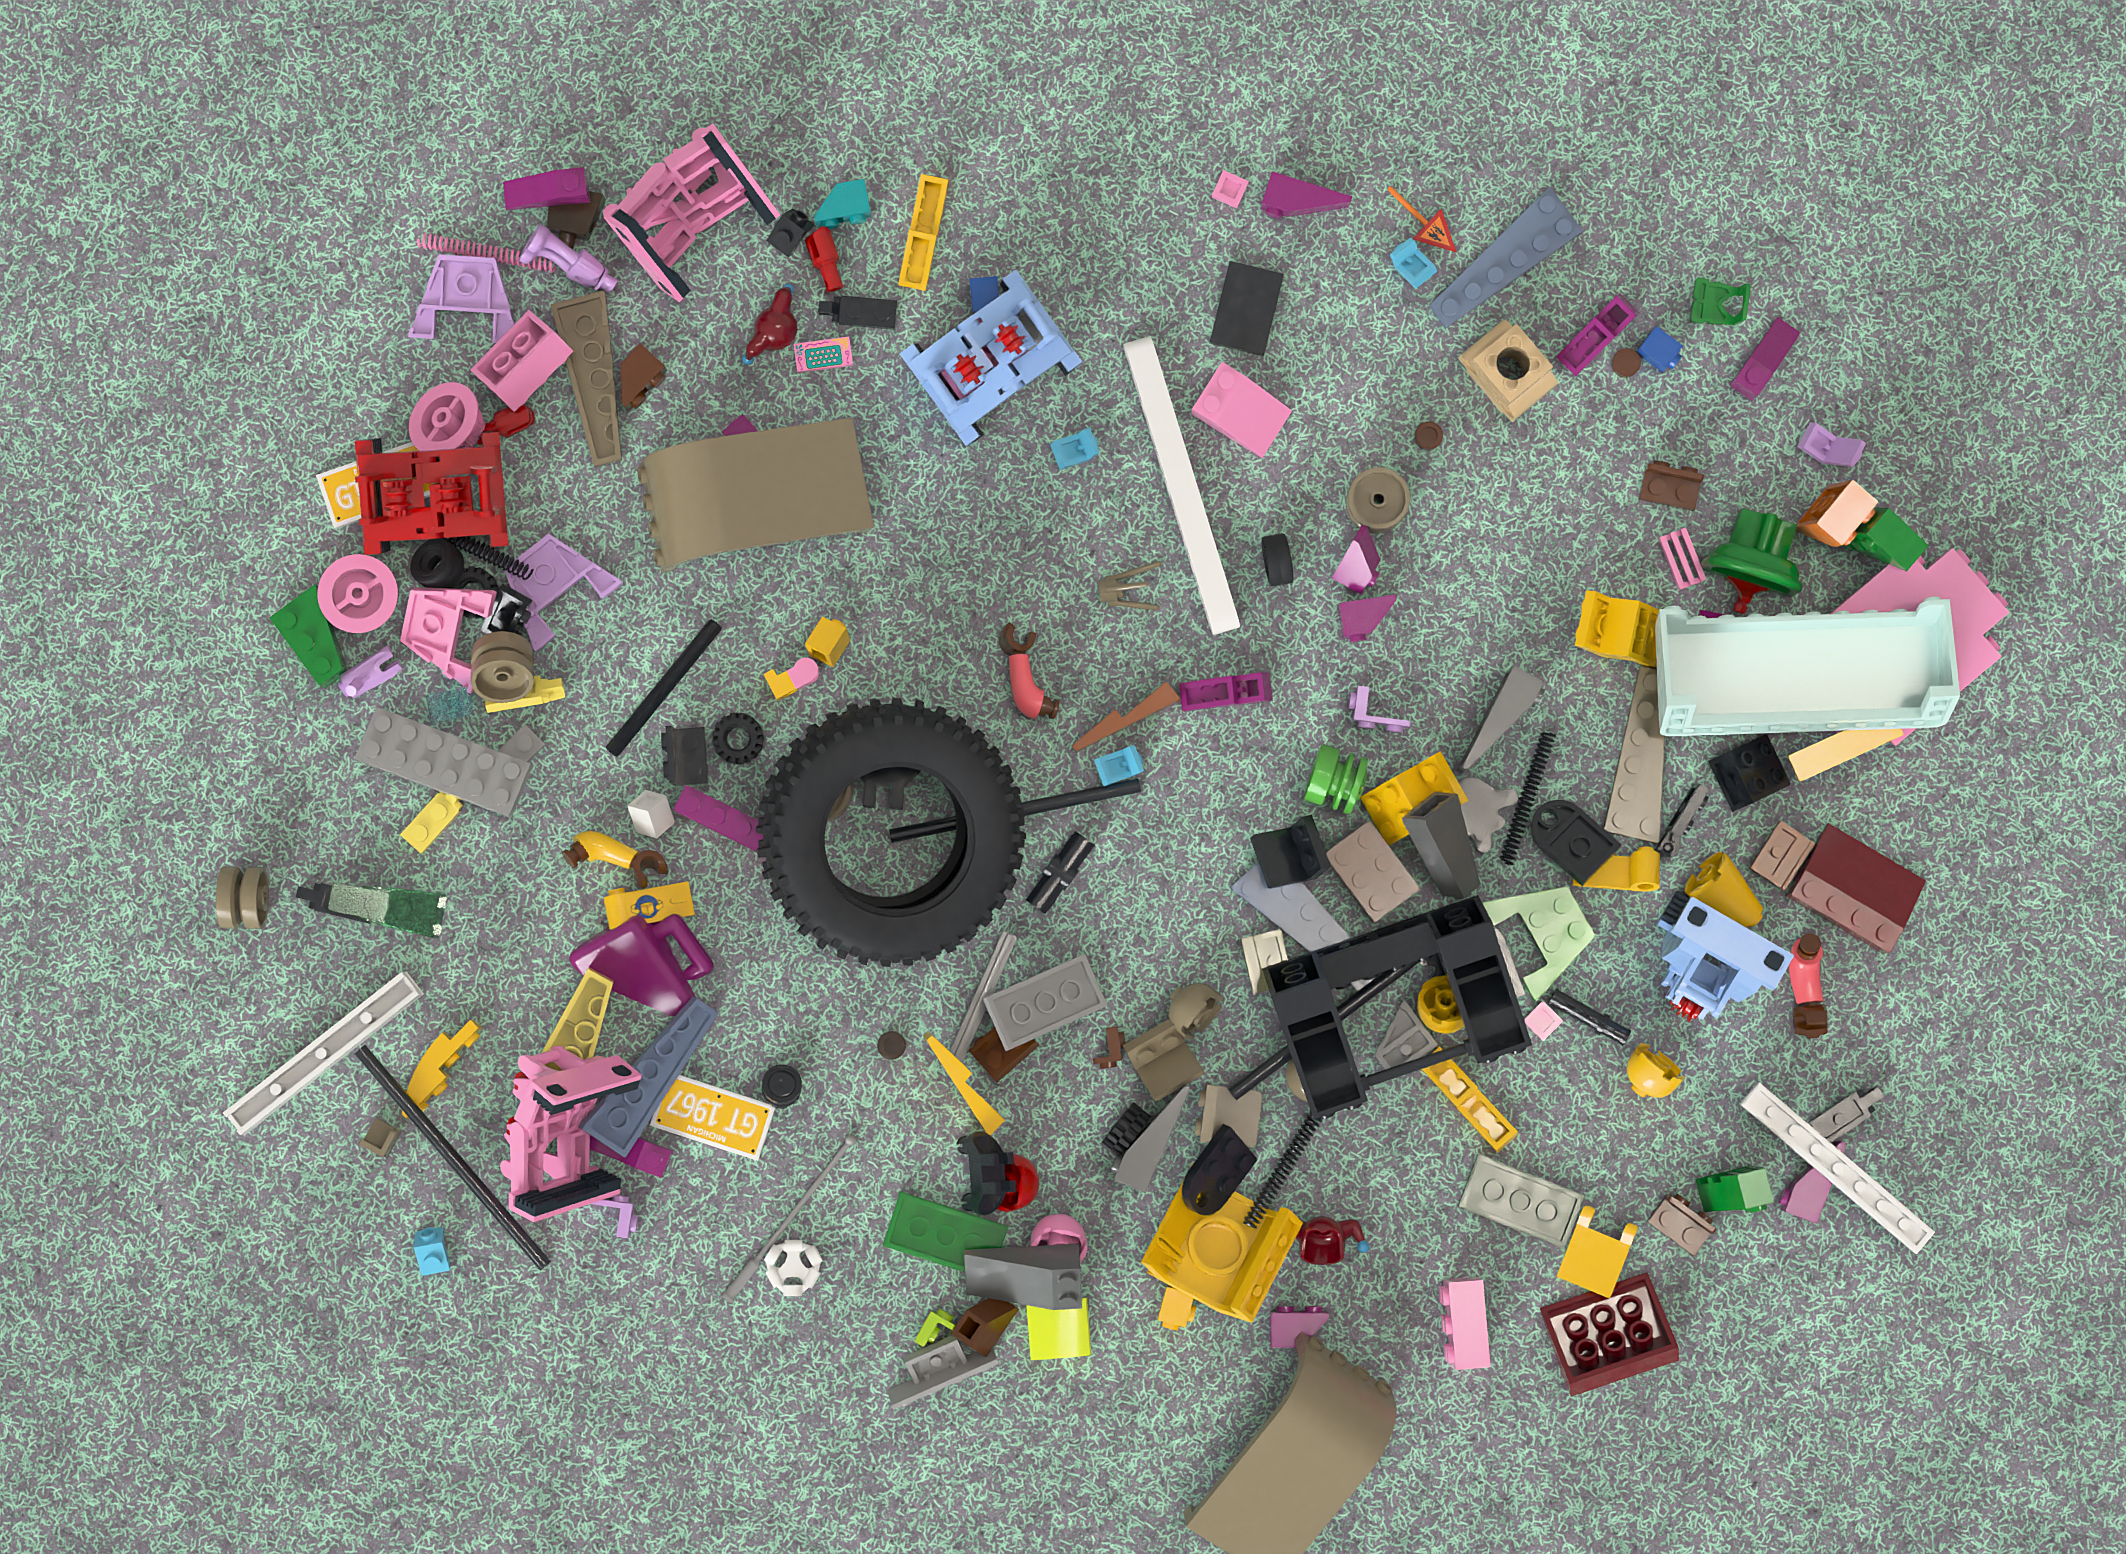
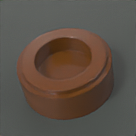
M1629 348L1619 350L1612 359V369L1618 376L1623 378L1635 375L1641 366L1639 354Z
M1423 422L1417 427L1414 439L1421 449L1434 450L1442 442L1443 431L1435 422Z

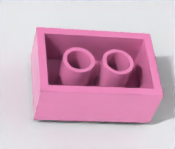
M528 310L470 371L515 412L567 360V357L573 350L548 325Z
M1479 1277L1443 1279V1286H1439L1440 1304L1443 1303V1306L1445 1305L1446 1315H1441L1442 1331L1448 1334V1343L1443 1345L1445 1361H1448L1456 1370L1491 1367L1483 1280Z

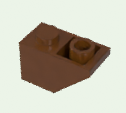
M641 343L621 362L622 404L628 411L632 407L635 409L640 407L647 398L645 395L652 386L654 388L660 386L666 378L664 374L667 371L666 367Z
M988 1298L967 1309L951 1334L970 1348L987 1357L1019 1309L1009 1302Z

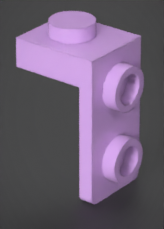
M1810 422L1797 447L1820 463L1854 467L1861 458L1862 450L1866 443L1860 439L1836 437L1819 424Z
M1357 686L1356 692H1350L1348 709H1353L1352 722H1358L1359 728L1375 729V725L1386 726V731L1403 733V728L1408 729L1410 727L1411 721L1366 715L1369 687Z
M616 1195L612 1199H603L591 1203L620 1208L616 1237L629 1238L631 1237V1232L636 1233L638 1226V1216L634 1215L636 1203L629 1202L628 1196Z

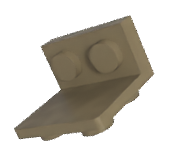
M1170 1019L1123 1045L1133 1068L1155 1101L1162 1099L1204 1074L1203 1068Z

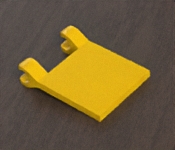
M1584 1206L1557 1277L1611 1298L1637 1233L1638 1226L1628 1223L1625 1226L1621 1240H1617L1588 1228L1595 1209L1590 1206Z

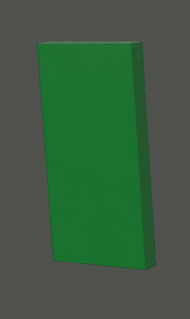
M900 1191L883 1246L965 1272L964 1250L1002 1248L1009 1226Z

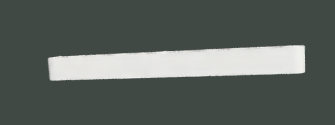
M1148 336L1123 344L1124 351L1211 633L1216 635L1239 628L1240 623L1152 338Z

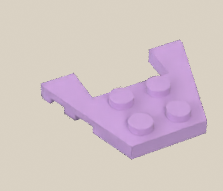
M439 254L426 286L427 289L416 312L417 315L414 323L409 330L408 337L435 339L437 310L484 312L494 314L492 343H497L515 324L497 258Z
M547 534L517 558L519 559V564L521 562H524V566L529 564V569L524 578L528 576L531 569H534L532 575L527 580H523L522 577L518 578L517 575L514 576L512 573H508L507 570L505 571L510 587L533 600L528 610L532 614L525 628L531 640V645L536 652L557 637L539 613L585 577L600 597L605 599L623 584L617 577L611 575L550 534Z

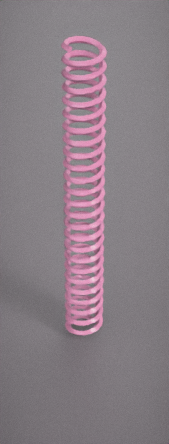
M426 232L423 234L421 245L420 239H417L419 248L423 246L425 249L428 247L430 250L434 248L435 251L440 249L441 252L446 251V253L451 251L452 254L457 253V255L462 253L463 256L486 257V244H484L483 253L480 256L481 243L478 244V250L475 255L476 242H473L472 251L469 254L470 241L467 242V248L464 253L465 240H462L461 249L458 252L460 240H456V246L453 251V237L451 238L449 249H447L448 236L445 238L443 249L442 235L440 236L438 247H436L437 234L434 236L432 247L431 233L429 234L427 245H425ZM492 245L489 246V252L487 255V257L490 258L492 252ZM495 246L492 258H497V246ZM503 247L500 248V254L497 259L502 264L506 262L507 265L511 263L513 266L517 264L518 267L521 265L524 268L528 266L529 269L533 267L534 270L539 268L540 271L544 269L545 272L550 270L551 273L557 267L554 265L552 269V261L549 260V265L546 268L547 258L545 257L541 267L542 256H539L536 266V257L532 260L531 265L530 263H519V250L513 262L514 249L511 250V256L508 261V248L502 260Z

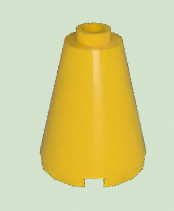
M1720 851L1708 857L1698 866L1703 869L1696 877L1692 873L1684 889L1689 897H1694L1744 927H1754L1762 919V905L1729 855L1725 852L1723 854Z

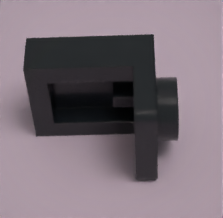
M791 209L782 214L766 241L784 255L790 257L805 234L812 230L814 224L809 221L808 216L802 211Z

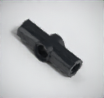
M1075 831L1058 855L1056 854L1041 874L1043 877L1029 894L1026 901L1046 914L1062 890L1065 891L1079 872L1078 868L1095 845Z

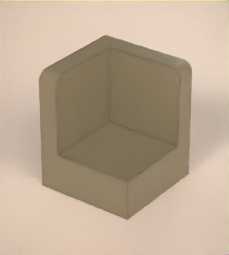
M375 1118L365 1138L360 1139L358 1144L381 1157H387L390 1155L402 1131L379 1118Z

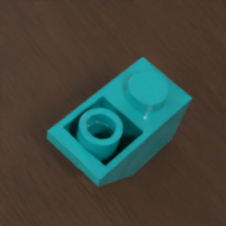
M865 179L837 183L814 215L816 226L834 229L839 227V223L850 221L851 225L864 223L867 221L866 218L872 217Z

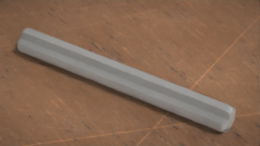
M1002 931L950 1048V1052L962 1063L987 1008L983 998L993 994L1017 940L1015 935L1007 931Z

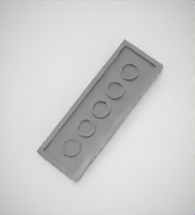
M378 707L374 711L354 758L358 762L510 818L513 816L533 768L531 763Z

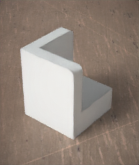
M645 790L627 805L635 831L638 834L657 839L674 824V818L666 795Z

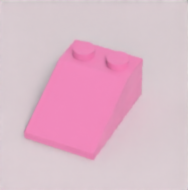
M1221 362L1192 408L1191 415L1263 458L1292 410L1245 375Z

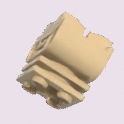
M1505 319L1464 351L1458 358L1467 369L1466 372L1485 392L1499 411L1504 413L1512 423L1558 384L1554 374L1550 371L1553 368L1552 364L1517 323L1512 326ZM1503 357L1515 359L1522 368V378L1510 380L1503 377L1497 369L1496 361Z

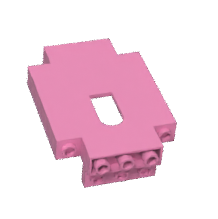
M1950 548L1943 555L1934 559L1926 569L1922 566L1926 562L1921 556L1908 571L1887 564L1829 614L1837 611H1848L1850 614L1862 613L1866 610H1877L1880 613L1891 612L1895 609H1906L1909 612L1916 611L1918 605L1928 597L1950 599L1959 690L1962 691L2002 657L1997 652L2001 648L1991 636L1985 638L1983 635L2010 612L2005 608L2008 605L2007 601L1998 592L1993 594L1988 589L1989 581L1979 570L1974 573L1967 565L1971 561L1961 549L1955 551L1953 548ZM1916 728L1902 729L1904 735L1891 740V744L1896 746Z

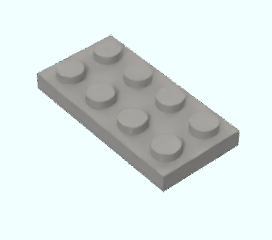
M1085 954L983 998L1005 1051L1108 1006Z

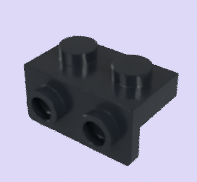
M502 584L496 593L492 615L485 618L481 631L486 634L505 631L522 636L523 633L519 632L521 626L525 627L531 617L532 612L528 610L533 600Z

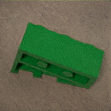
M1874 507L1875 513L1871 519L1865 524L1861 522L1855 530L1857 532L1856 537L1848 545L1845 546L1843 544V546L1850 551L1855 550L1908 571L1929 545L1890 508Z
M314 584L269 617L319 686L326 689L340 678L339 675L348 670L333 625L326 619L320 609L318 585Z
M1748 1165L1695 1179L1704 1212L1745 1210L1753 1213L1766 1210V1204L1774 1202L1766 1169L1762 1167Z

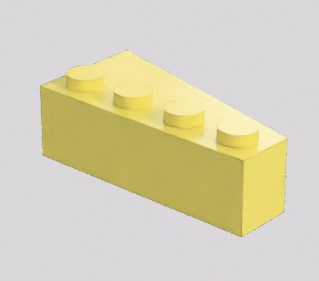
M588 967L541 1053L550 1051L552 1047L560 1045L583 1060L592 1058L614 980ZM554 1062L544 1064L553 1070L562 1071Z

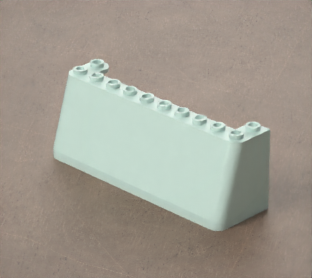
M1928 597L1918 605L1916 611L1909 612L1906 609H1895L1891 612L1880 613L1877 610H1866L1862 613L1851 614L1848 611H1837L1833 614L1822 615L1820 612H1808L1804 615L1794 616L1791 613H1780L1776 616L1765 617L1762 614H1751L1747 617L1736 618L1733 615H1722L1718 618L1706 619L1705 616H1693L1688 619L1687 612L1679 606H1668L1660 609L1655 625L1660 734L1664 736L1933 728L1945 725L1960 697L1950 599Z

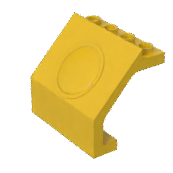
M1182 1182L1141 1263L1148 1268V1274L1210 1308L1253 1323L1303 1222L1290 1209L1280 1207L1277 1212L1259 1206L1266 1211V1214L1256 1211L1263 1216V1219L1254 1216L1260 1221V1224L1251 1221L1257 1226V1229L1243 1224L1246 1221L1244 1217L1248 1216L1247 1212L1251 1211L1250 1207H1255L1254 1201L1235 1191L1218 1212L1207 1216L1200 1215L1191 1211L1185 1205L1182 1197ZM1202 1192L1197 1196L1196 1203L1200 1201Z

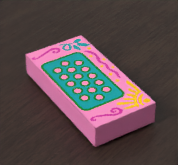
M849 336L794 344L798 373L853 366Z

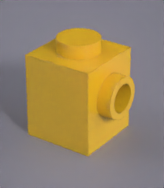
M821 617L805 642L809 656L834 667L851 641L846 629L847 627L837 619L829 620Z
M1166 1285L1157 1317L1158 1320L1163 1321L1162 1327L1178 1331L1179 1326L1186 1328L1187 1321L1193 1322L1197 1308L1196 1305H1192L1194 1298L1172 1286Z

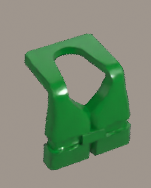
M1698 277L1694 282L1693 299L1695 301L1691 306L1690 321L1699 324L1707 322V324L1737 325L1745 321L1748 312L1750 284L1746 283L1740 287H1733L1716 281L1709 282V279ZM1743 296L1741 311L1735 317L1727 313L1722 303L1729 297Z

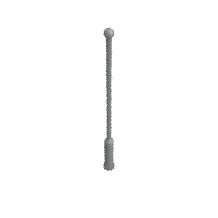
M853 1134L846 1136L844 1145L756 1258L750 1259L729 1288L721 1294L728 1302L733 1303L735 1301L734 1298L759 1268L760 1260L848 1147L856 1143V1137Z

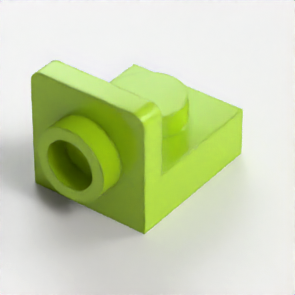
M940 1308L937 1312L931 1310L914 1342L923 1347L927 1341L932 1344L940 1331V1328L936 1327L937 1323L939 1322L953 1330L956 1326V1323L952 1321L954 1316Z

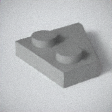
M1404 1001L1401 1003L1393 1022L1380 1043L1375 1057L1384 1069H1388L1423 1057L1436 1048L1438 1044L1407 1002Z

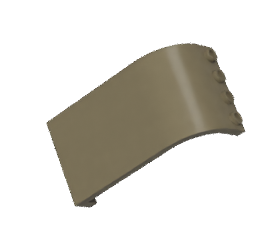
M852 417L683 443L646 456L640 463V467L637 468L640 484L644 483L646 493L643 494L644 509L650 513L651 522H648V531L650 538H654L656 549L653 550L654 562L656 566H660L661 573L673 571L677 566L685 562L714 554L851 532L861 534L869 532L874 528Z
M1301 1332L1294 1340L1298 1352V1366L1292 1384L1281 1403L1198 1506L1194 1507L1190 1504L1183 1512L1187 1528L1229 1554H1303L1374 1468L1392 1435L1397 1414L1392 1387L1382 1379L1377 1381L1372 1378L1369 1372L1362 1366H1354L1349 1363L1347 1358L1339 1351H1330L1319 1338L1313 1335L1309 1337Z

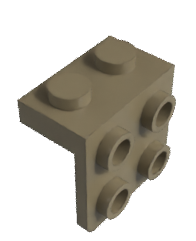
M1206 1084L1205 1090L1200 1089L1198 1107H1203L1202 1118H1196L1194 1135H1199L1200 1142L1209 1143L1222 1124H1225L1235 1131L1248 1148L1254 1147L1257 1140L1262 1094L1259 1091L1250 1090L1236 1100L1228 1090L1230 1087Z

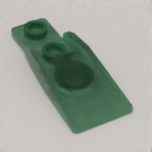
M334 883L331 888L328 910L356 916L355 918L395 930L439 938L447 896L441 893L377 886H361L360 888Z

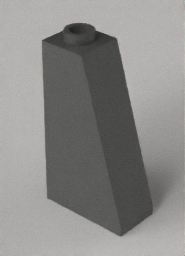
M1434 792L1402 817L1403 823L1441 895L1454 897L1455 899L1469 897L1471 892L1481 884L1458 794Z

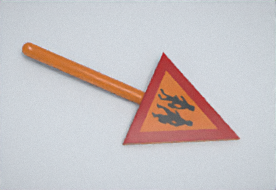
M1389 186L1387 188L1424 225L1413 240L1457 253L1442 209L1428 222L1393 187Z

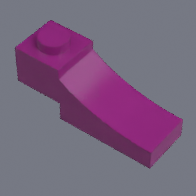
M1619 293L1581 330L1556 358L1577 376L1640 312Z
M1266 672L1179 683L1183 712L1273 701L1270 673Z
M590 1135V1150L660 1178L664 1177L674 1151L638 1137L627 1156L623 1157Z

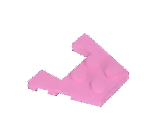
M413 588L410 590L400 641L428 663L433 662L443 670L442 674L450 680L454 678L463 685L462 689L470 694L473 693L474 690L470 682L471 664L454 658L463 612L467 610L488 618L492 615L497 592L494 590Z

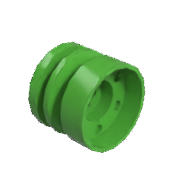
M1321 744L1308 781L1304 800L1322 805L1327 795L1333 796L1332 809L1337 810L1341 799L1345 800L1343 813L1350 815L1353 807L1360 800L1365 786L1368 758L1361 756L1355 768L1352 767L1355 754L1350 753L1344 764L1339 763L1340 749Z

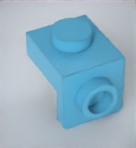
M1412 238L1399 244L1390 254L1395 269L1415 289L1437 272L1435 265L1417 248L1416 242Z
M1090 428L1083 429L1078 434L1055 440L1050 444L1060 470L1085 463L1099 454L1097 439L1092 434Z
M1135 745L1094 760L1103 786L1133 777L1144 771L1142 757L1137 752Z
M428 1227L417 1231L414 1239V1250L421 1275L449 1271L450 1261L444 1243L443 1227Z

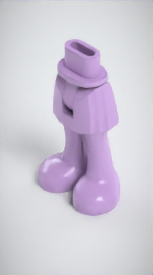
M541 224L532 233L519 257V261L524 264L530 263L537 256L545 257L567 273L566 278L587 288L594 286V291L601 289L609 294L617 283L616 278L607 274L608 269L584 248L579 252L574 251Z

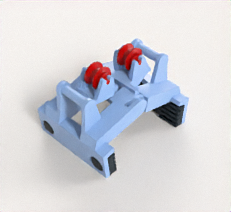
M1014 270L1002 279L1000 286L1005 293L967 318L957 328L951 330L925 351L917 343L912 344L900 353L966 446L971 445L984 435L976 422L1021 388L1056 364L1066 376L1082 363V360L1017 270ZM1025 312L1043 339L1037 346L1021 356L1036 344L1017 317ZM987 346L999 362L996 367L993 366L982 349ZM945 369L963 396L985 381V383L968 396L956 401L937 374Z
M1678 890L1675 891L1658 920V926L1667 930L1663 938L1662 959L1671 963L1661 981V985L1664 987L1670 986L1665 998L1670 1000V1011L1677 1008L1676 1015L1681 1013V1017H1684L1687 1014L1688 1022L1692 1018L1696 1019L1697 1017L1703 1020L1708 1011H1711V1015L1717 1018L1729 998L1740 1002L1756 993L1761 985L1770 990L1775 989L1794 957L1793 954L1694 897H1689ZM1708 953L1720 960L1719 966L1717 967L1703 959L1704 955Z

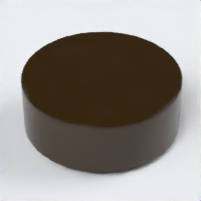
M889 1031L880 1036L877 1048L881 1056L894 1060L901 1057L905 1052L906 1041L900 1033Z

